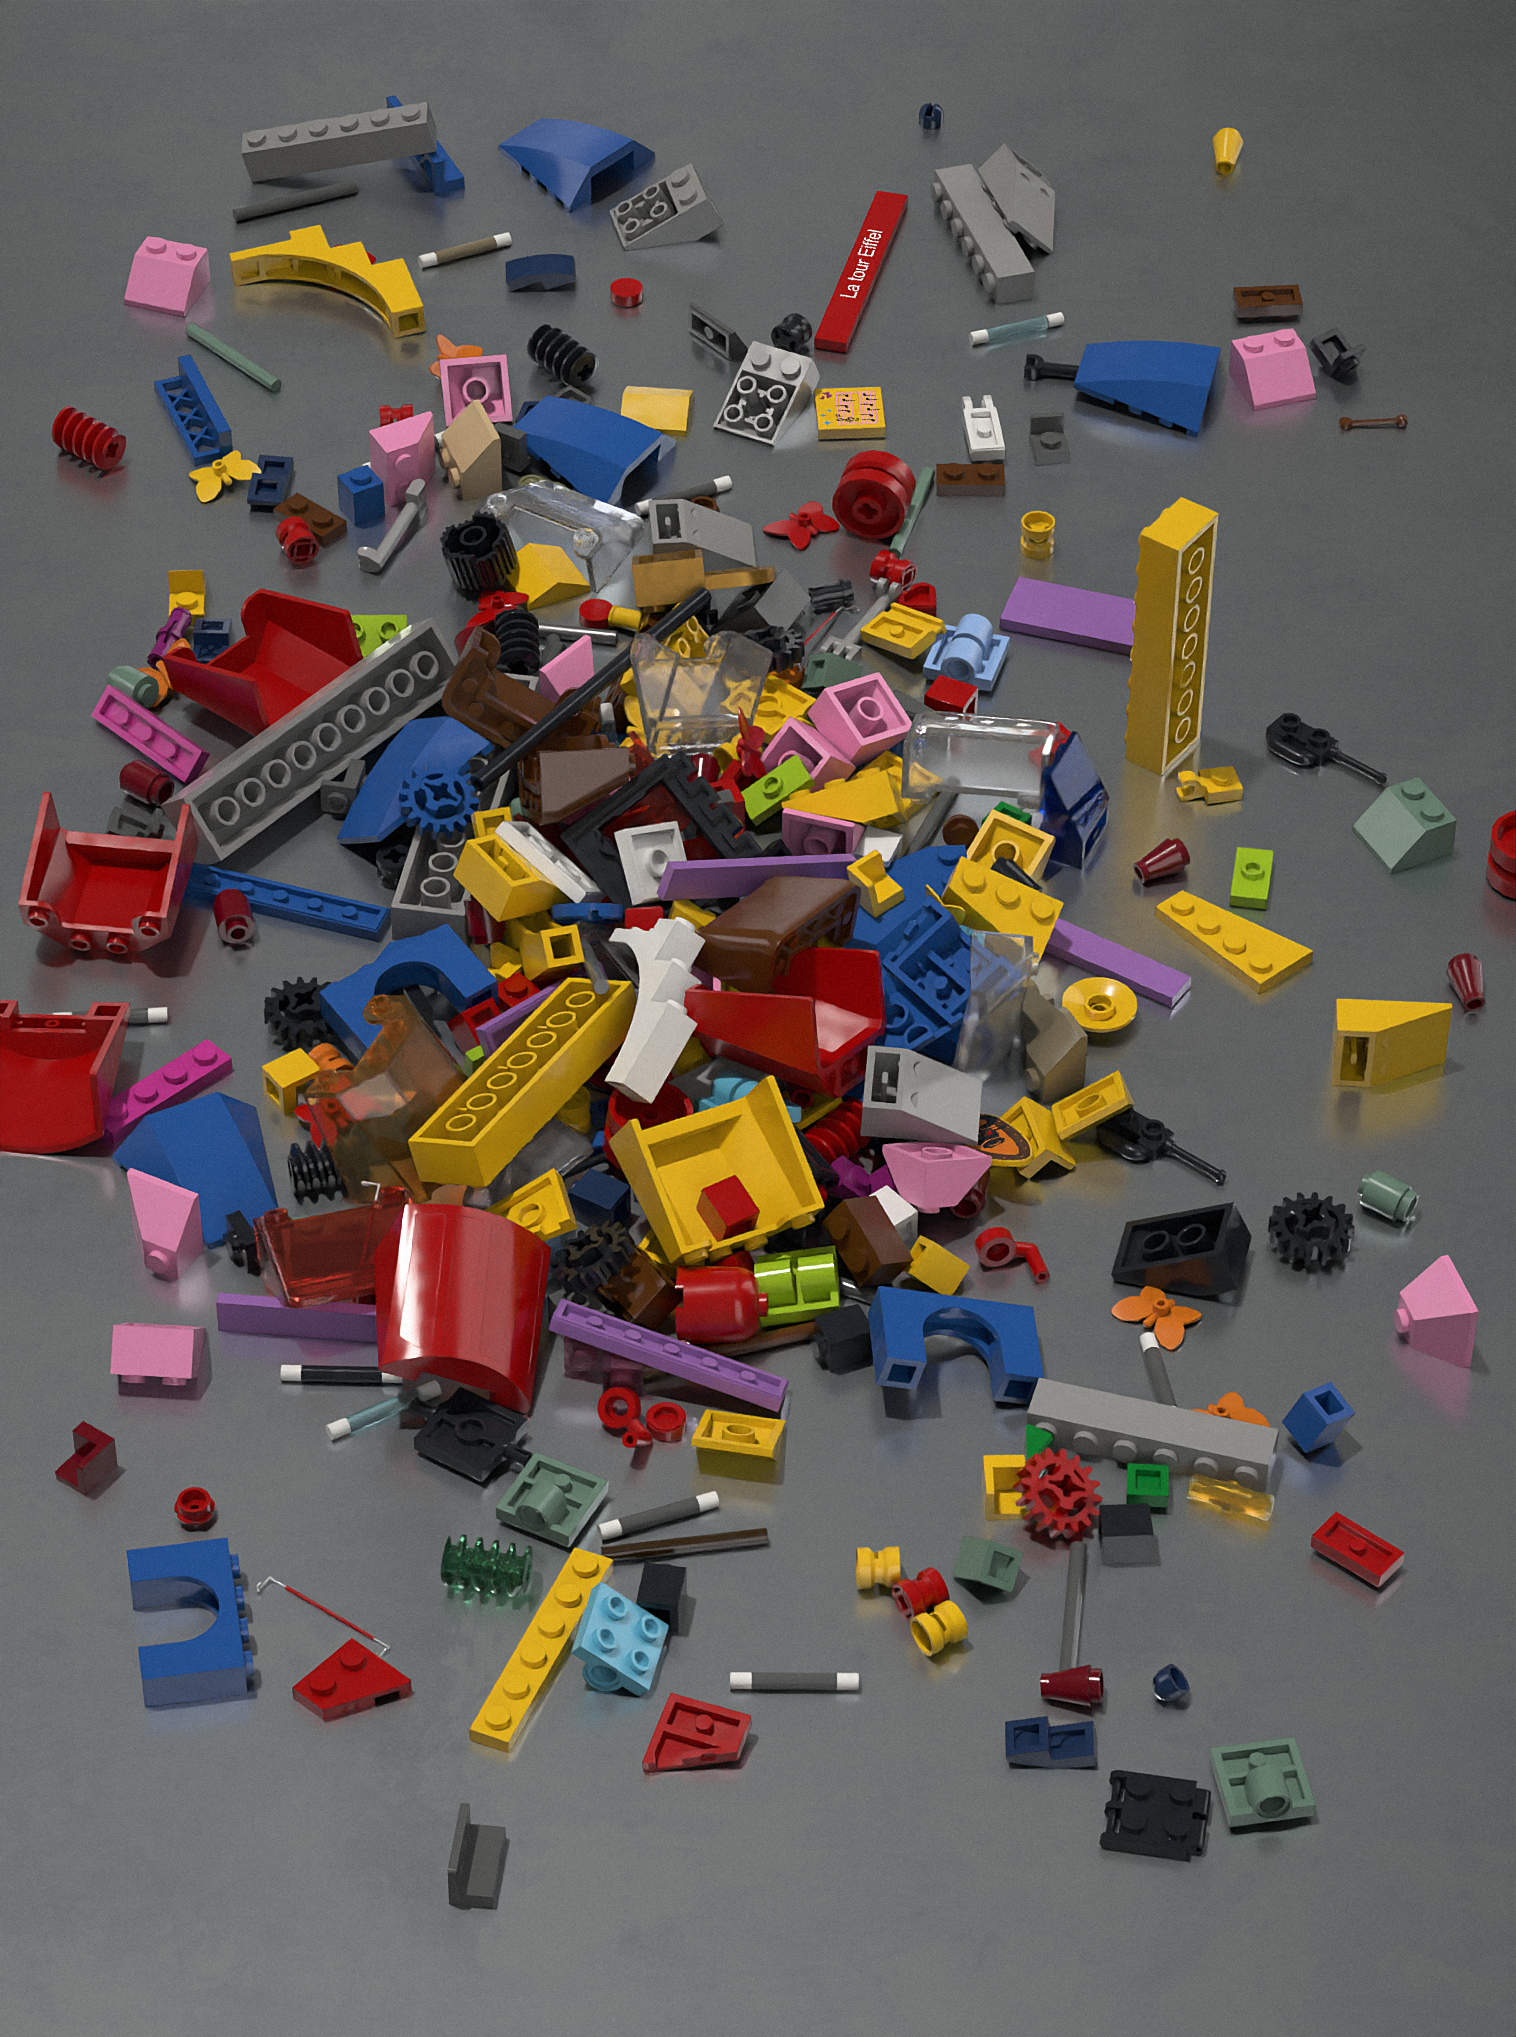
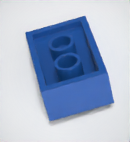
M965 845L926 847L891 862L888 867H884L885 872L924 900L927 898L924 887L927 884L941 898L949 877L961 856L967 858Z

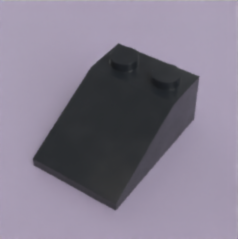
M1235 1202L1126 1222L1111 1275L1116 1281L1198 1296L1216 1293L1223 1294L1238 1290L1252 1236Z

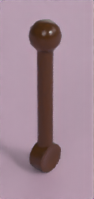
M1400 414L1396 418L1351 420L1348 417H1342L1339 419L1338 427L1344 431L1358 426L1396 424L1399 427H1405L1409 420L1404 414Z

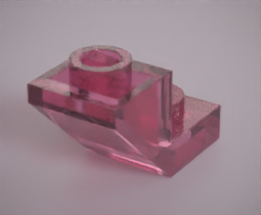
M564 1336V1370L601 1371L603 1393L610 1388L621 1387L634 1391L638 1397H643L644 1377L642 1363Z

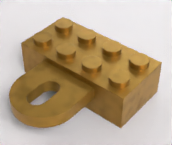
M702 549L632 556L636 607H644V613L665 611V604L683 602L699 587L714 590L776 581L774 566H754L704 572Z

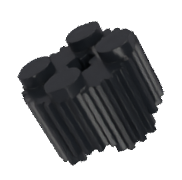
M478 511L472 515L471 521L465 520V523H459L458 527H455L453 524L445 528L446 531L442 532L443 537H440L443 546L441 549L457 588L466 589L469 587L470 590L474 588L480 590L481 587H484L488 591H496L505 585L504 579H507L506 575L512 574L511 570L516 568L515 564H517L518 560L506 525L501 520L496 521L494 513L488 514L485 511L481 514Z

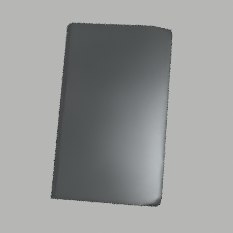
M689 303L688 330L730 360L748 352L747 346L735 331L695 303Z

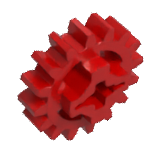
M1047 1448L1039 1455L1035 1453L1025 1461V1465L1016 1473L1021 1480L1013 1485V1490L1022 1493V1497L1015 1502L1016 1506L1026 1507L1028 1512L1025 1513L1023 1519L1028 1521L1034 1518L1037 1521L1035 1528L1037 1532H1040L1045 1527L1049 1528L1050 1538H1056L1061 1533H1063L1066 1539L1071 1538L1077 1532L1079 1534L1091 1525V1521L1098 1517L1099 1511L1095 1507L1102 1502L1103 1497L1094 1494L1093 1490L1100 1486V1482L1096 1480L1090 1481L1088 1475L1093 1469L1091 1466L1082 1469L1079 1466V1455L1069 1460L1067 1459L1065 1449L1061 1448L1053 1454L1051 1449ZM1048 1470V1474L1038 1478L1040 1472ZM1078 1509L1074 1516L1068 1517L1070 1511Z

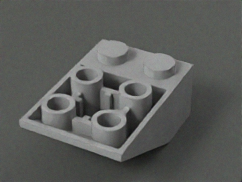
M1004 143L978 168L984 180L981 185L995 198L992 203L1000 213L1005 215L1003 219L1005 225L1015 234L1018 231L1023 233V238L1034 249L1039 246L1050 254L1053 251L1055 191L1044 173Z
M692 162L683 168L675 170L668 177L648 186L641 193L627 201L621 202L617 207L609 211L626 251L697 241L724 225L708 186Z
M752 341L713 425L714 429L775 447L807 407L818 384L820 375L814 360Z
M684 499L648 500L651 554L702 549L704 572L757 566L751 524Z
M868 1045L860 1136L977 1146L982 1080L909 1049Z

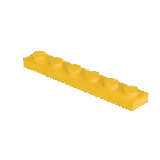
M574 1547L469 1729L471 1741L506 1753L511 1751L578 1633L592 1588L600 1582L606 1584L613 1572V1559Z

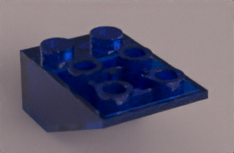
M1072 731L1065 744L1060 743L1057 747L1052 765H1046L1043 770L1040 785L1045 788L1039 805V814L1043 815V822L1039 830L1054 836L1056 839L1049 857L1050 861L1082 870L1108 826L1110 797L1078 732Z

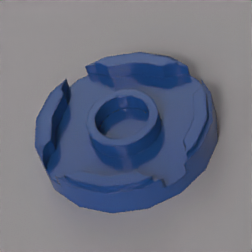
M611 903L557 904L551 906V920L553 919L558 924L575 925V923H588L592 925L619 924L625 920L626 907L625 905Z

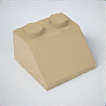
M473 400L442 433V449H438L440 466L442 469H447L452 489L457 488L463 501L502 493L501 439L480 400Z

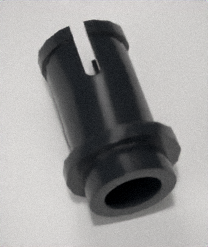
M841 578L838 579V583L808 588V594L811 597L810 604L813 610L840 603L843 606H847L849 601H854L850 580L843 581Z

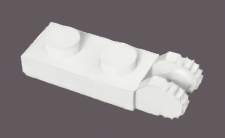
M991 395L983 396L982 408H973L970 396L962 397L963 424L971 461L1005 459V445L997 408L993 406Z

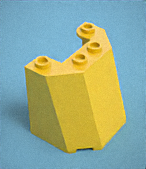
M773 1075L765 1077L746 1096L738 1100L645 1130L641 1129L637 1118L630 1120L609 1140L611 1149L670 1264L685 1263L686 1265H691L706 1258H709L710 1263H715L733 1255V1249L742 1246L745 1247L746 1251L760 1248L768 1244V1237L790 1227L795 1230L814 1223V1216L825 1207ZM736 1175L760 1210V1214L753 1231L717 1242L697 1212L696 1206L703 1188Z

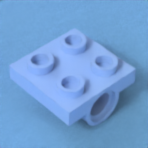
M978 614L963 616L957 627L945 624L947 632L945 634H937L936 641L933 643L923 666V678L936 680L938 676L943 675L977 686L981 690L992 691L1008 653L1010 637L993 634V627L989 620Z

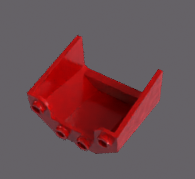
M263 588L249 596L242 605L241 621L246 636L207 664L198 663L194 652L186 647H177L162 657L172 689L255 737L363 659L351 614L348 610Z
M43 791L18 901L23 924L64 946L81 951L101 949L116 954H124L126 952L140 953L170 938L199 844L190 804H182L175 840L67 831L60 827L51 792Z
M808 946L792 958L788 975L784 977L778 974L771 988L776 990V994L708 990L703 984H695L685 991L684 1007L688 1010L687 1016L698 1023L693 1033L711 1053L831 1098H840L865 1079L868 1045L873 1046L876 1038L884 1035L886 1027L880 953L877 950Z

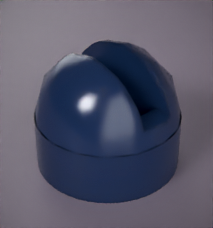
M927 102L920 108L919 125L921 127L937 129L943 125L944 113L939 104L932 105L931 102Z
M1168 1664L1153 1677L1152 1686L1154 1694L1161 1701L1172 1702L1189 1693L1190 1688L1185 1675L1173 1664Z

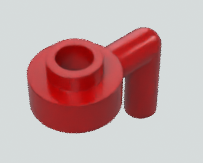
M1004 1227L989 1228L983 1231L975 1240L974 1248L983 1265L998 1267L1008 1263L1013 1257L1025 1258L1036 1282L1043 1283L1049 1279V1271L1038 1247L1034 1243L1014 1241L1008 1229Z
M621 1387L606 1390L599 1398L597 1405L601 1421L608 1427L625 1428L627 1430L622 1437V1443L625 1447H648L652 1442V1436L638 1419L641 1414V1402L637 1394L628 1388ZM622 1400L628 1406L627 1412L623 1416L617 1410V1406Z

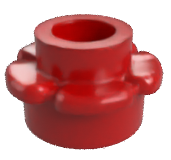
M199 1487L183 1490L178 1495L174 1505L177 1519L187 1525L206 1523L212 1518L211 1512L215 1510L214 1500L205 1489Z

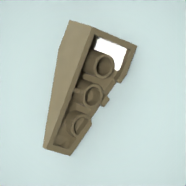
M1016 967L1014 969L1028 982L1009 994L1024 1069L1023 1078L1028 1090L1034 1091L1042 1104H1046L1070 1096L1084 1088L1088 1035L1067 1008L1061 1007L1057 1009L1054 1006V998L1050 994L1041 996L1037 984Z

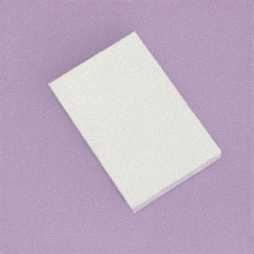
M503 821L495 830L502 839L575 903H600L605 898L606 894L592 878L528 822Z

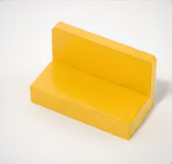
M1023 1096L1000 1117L1018 1129L1030 1141L1032 1146V1163L1017 1167L1021 1175L1030 1179L1050 1160L1068 1170L1076 1166L1067 1142L1061 1140L1057 1134L1053 1112Z

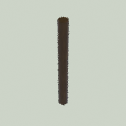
M766 1528L604 1546L601 1547V1556L613 1559V1562L766 1545L768 1544V1533Z

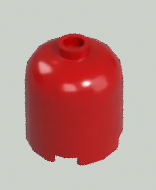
M678 1265L676 1290L683 1291V1307H675L677 1340L687 1344L738 1343L746 1341L755 1335L759 1329L760 1318L768 1317L769 1296L768 1293H761L759 1281L753 1272L741 1267Z

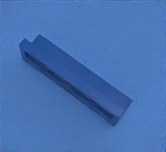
M395 95L386 97L387 108L403 106ZM438 140L436 152L408 156L435 195L465 188L464 176Z
M191 354L178 357L179 376L155 381L154 390L194 466L211 463L219 459L222 460L223 457L233 451L231 429ZM178 388L183 389L180 395L166 392ZM182 406L192 409L190 414L178 412V409ZM192 425L202 428V431L195 433L188 431V429ZM201 445L214 448L200 453L197 451Z

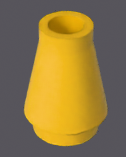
M1222 128L1212 139L1216 161L1215 168L1218 173L1223 175L1231 174L1234 171L1236 161L1244 144L1240 133L1236 129Z

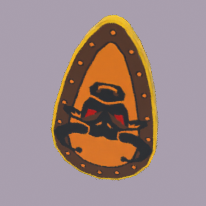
M980 1113L978 1145L964 1146L991 1156V1166L1021 1167L1032 1163L1033 1149L1030 1141L1018 1129L998 1116Z

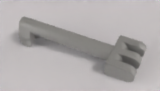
M415 479L412 481L405 492L406 505L378 549L375 550L366 546L358 548L357 557L360 570L366 572L380 571L411 521H420L427 511L424 480Z
M881 577L877 582L876 594L878 600L843 640L830 636L821 646L819 654L833 653L853 663H857L861 659L862 647L857 645L862 640L860 629L882 611L886 612L890 608V605L896 601V598L901 593V584L892 582L889 588V580Z

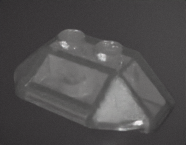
M552 1118L515 1155L513 1160L496 1175L489 1185L481 1188H473L467 1185L462 1200L463 1206L485 1210L553 1168L561 1176L565 1175L594 1153L589 1136L558 1119Z

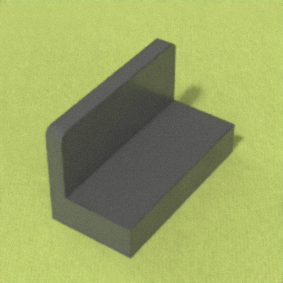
M460 1803L447 1872L449 1904L493 1908L506 1840V1827L471 1824L469 1803Z

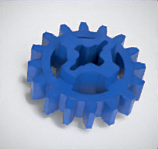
M441 760L439 768H434L432 763L427 761L423 772L415 766L412 769V778L405 776L403 779V789H400L398 801L403 803H401L399 812L400 815L409 814L406 823L408 827L415 824L419 825L418 834L420 836L426 830L432 831L433 840L437 839L439 832H444L445 836L451 839L453 829L464 833L467 823H472L471 815L474 811L478 810L480 799L475 798L478 791L472 785L468 786L471 779L470 773L463 776L458 774L459 765L456 764L449 770L446 769V762L444 760ZM455 788L458 790L460 795L456 794ZM417 804L422 807L423 812L418 808Z

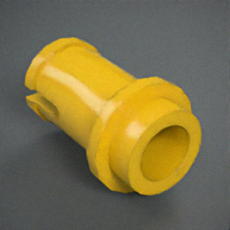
M614 605L610 610L608 623H610V627L635 631L637 634L650 613H644V609L637 611Z

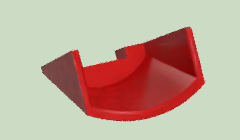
M0 1000V1151L22 1154L54 1153L77 1148L103 1137L130 1017V1003L92 1002L86 1015L19 1014L18 1000Z
M405 1204L374 1252L378 1371L415 1382L422 1372L475 1386L488 1390L491 1402L527 1414L532 1402L551 1248L523 1226L487 1211L451 1204Z

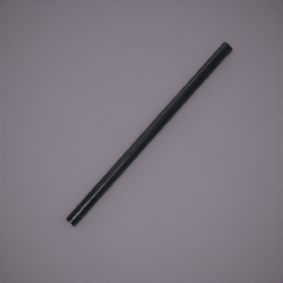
M699 587L473 775L470 781L474 789L483 792L705 607L712 600L710 592L704 587Z

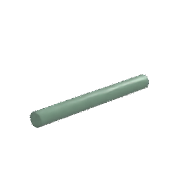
M190 323L185 329L187 335L273 392L280 389L282 383L278 378L196 324Z
M924 467L922 469L905 521L899 531L895 533L888 551L896 554L898 559L901 557L935 476V471L931 467Z

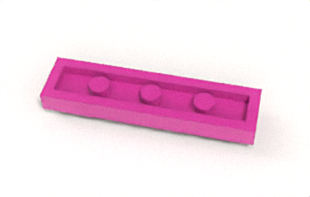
M108 685L91 714L96 720L184 783L191 784L197 779L210 756V753L114 686Z
M208 1039L204 1040L113 1097L103 1136L115 1144L129 1135L146 1115L175 1106L232 1070V1058Z

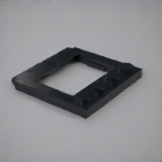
M679 751L671 758L664 753L560 835L564 843L612 903L625 905L626 910L627 908L661 906L666 913V919H668L671 908L666 910L660 901L639 905L632 904L619 850L603 832V829L625 814L660 785L665 788L721 859L760 858L764 853V850L748 831L742 833L736 839L734 838L744 826L725 803L712 810L720 802L721 797L704 776H699L691 783L689 782V780L697 775L699 770L683 751ZM719 898L688 900L705 910Z

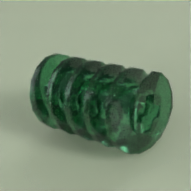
M466 1534L461 1535L456 1545L452 1544L451 1537L449 1536L444 1547L440 1575L442 1583L449 1586L457 1578L460 1588H468L473 1581L477 1591H484L490 1583V1589L493 1594H500L506 1586L508 1595L516 1597L521 1589L523 1593L526 1592L530 1581L533 1563L532 1546L527 1545L522 1556H517L516 1543L513 1542L510 1543L506 1553H501L499 1540H494L488 1551L484 1548L483 1537H478L473 1548L468 1547Z

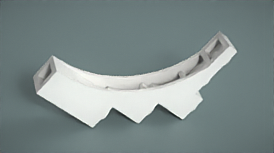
M676 917L675 920L659 918L654 928H650L649 931H644L634 926L632 929L615 928L609 939V942L638 962L640 982L631 1026L618 1057L604 1081L631 1100L652 1104L698 1024L686 1016L688 1010L684 1007V998L687 989L695 984H701V981L690 974V972L692 971L691 965L706 940L694 932L696 927L692 923L681 917Z

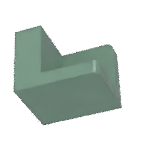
M833 653L809 655L801 688L811 693L822 692L825 688L861 678L863 667Z
M963 1536L952 1575L959 1579L976 1581L992 1588L1012 1593L1024 1552L991 1540Z

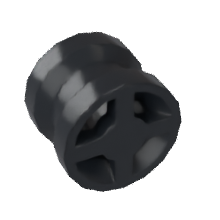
M797 313L787 315L782 323L775 326L771 332L774 346L792 353H796L812 337L810 323L806 318Z
M388 844L378 850L376 853V864L379 867L377 870V880L381 886L390 890L397 889L410 848L402 844Z

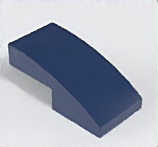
M541 254L505 262L506 283L511 291L541 281L544 288L548 290L576 280L575 259L571 255Z
M259 455L257 465L262 473H252L247 504L278 506L284 502L294 469L293 457Z
M196 618L193 631V652L198 663L207 664L230 647L232 619Z
M1048 1716L1005 1722L1006 1758L1009 1762L1049 1768H1074L1098 1765L1097 1734L1093 1721L1050 1726Z

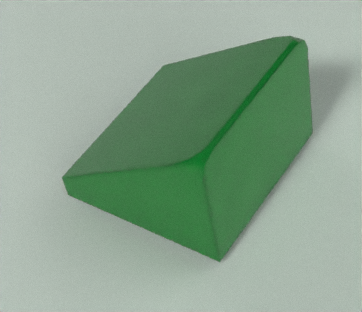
M1031 1424L1025 1426V1461L1035 1453L1039 1455L1047 1448H1050L1051 1451L1053 1450V1437L1051 1433ZM1045 1471L1040 1472L1038 1478H1040Z

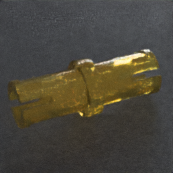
M1194 1473L1192 1480L1189 1482L1188 1498L1219 1506L1223 1512L1231 1514L1233 1511L1264 1521L1269 1519L1270 1514L1268 1513H1272L1274 1495L1241 1487L1240 1482L1230 1480L1227 1483L1200 1475L1199 1473Z

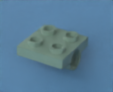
M535 1452L496 1506V1519L570 1547L608 1493V1480Z
M1295 1737L1210 1748L1209 1759L1229 1827L1315 1815V1800Z

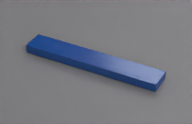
M193 862L183 895L214 903L218 893L225 889L233 888L240 890L249 899L251 910L254 913L378 942L391 919L390 908Z

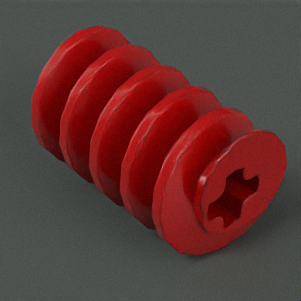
M72 406L63 408L55 418L52 426V439L57 447L65 449L67 452L102 470H108L116 466L125 452V436L118 435L115 428L107 427L105 423L97 421L94 417L87 416L84 412L77 411Z
M848 1097L846 1101L840 1103L835 1110L830 1111L825 1118L820 1119L815 1126L809 1128L804 1134L830 1165L842 1155L847 1159L856 1155L859 1148H864L869 1140L876 1138L860 1136L863 1102L855 1097Z

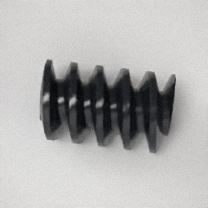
M544 324L533 332L528 341L527 354L530 359L567 386L571 385L574 388L584 386L594 377L598 370V356L590 352L586 347L581 346L578 341L573 340L571 336L565 334L559 328H552L551 325Z
M510 609L498 613L494 620L495 637L501 644V655L495 668L502 673L534 675L540 667L538 619L534 614L524 610Z
M359 1133L352 1134L350 1145L343 1135L337 1136L335 1148L328 1138L321 1140L320 1150H318L312 1140L306 1142L304 1153L297 1143H292L290 1146L287 1163L293 1193L297 1192L298 1181H303L307 1190L310 1191L312 1190L314 1178H318L323 1188H327L329 1176L332 1175L339 1186L343 1185L345 1173H349L354 1183H358L359 1174L362 1170H364L369 1180L372 1178L368 1149Z

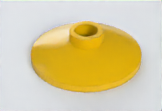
M1091 977L1079 980L1069 986L1062 997V1007L1067 1008L1072 1013L1083 1030L1105 1033L1124 1028L1132 1022L1137 1013L1138 1003L1133 991L1125 984L1110 978Z

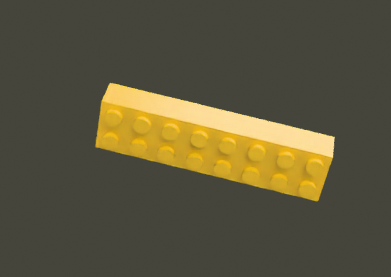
M1180 497L1170 508H1165L1155 522L1150 526H1146L1141 531L1138 538L1140 555L1136 567L1138 583L1134 596L1136 612L1132 624L1134 640L1130 652L1132 668L1128 680L1130 697L1126 708L1128 725L1124 736V743H1126L1125 760L1160 776L1200 739L1219 513L1183 497Z
M568 977L408 1140L419 1180L435 1182L440 1185H468L473 1188L489 1185L496 1175L513 1160L515 1155L533 1139L534 1135L553 1118V1115L572 1098L573 1094L592 1077V1074L625 1041L637 1004L632 981L607 980L609 990L605 994H598L595 992L590 979Z

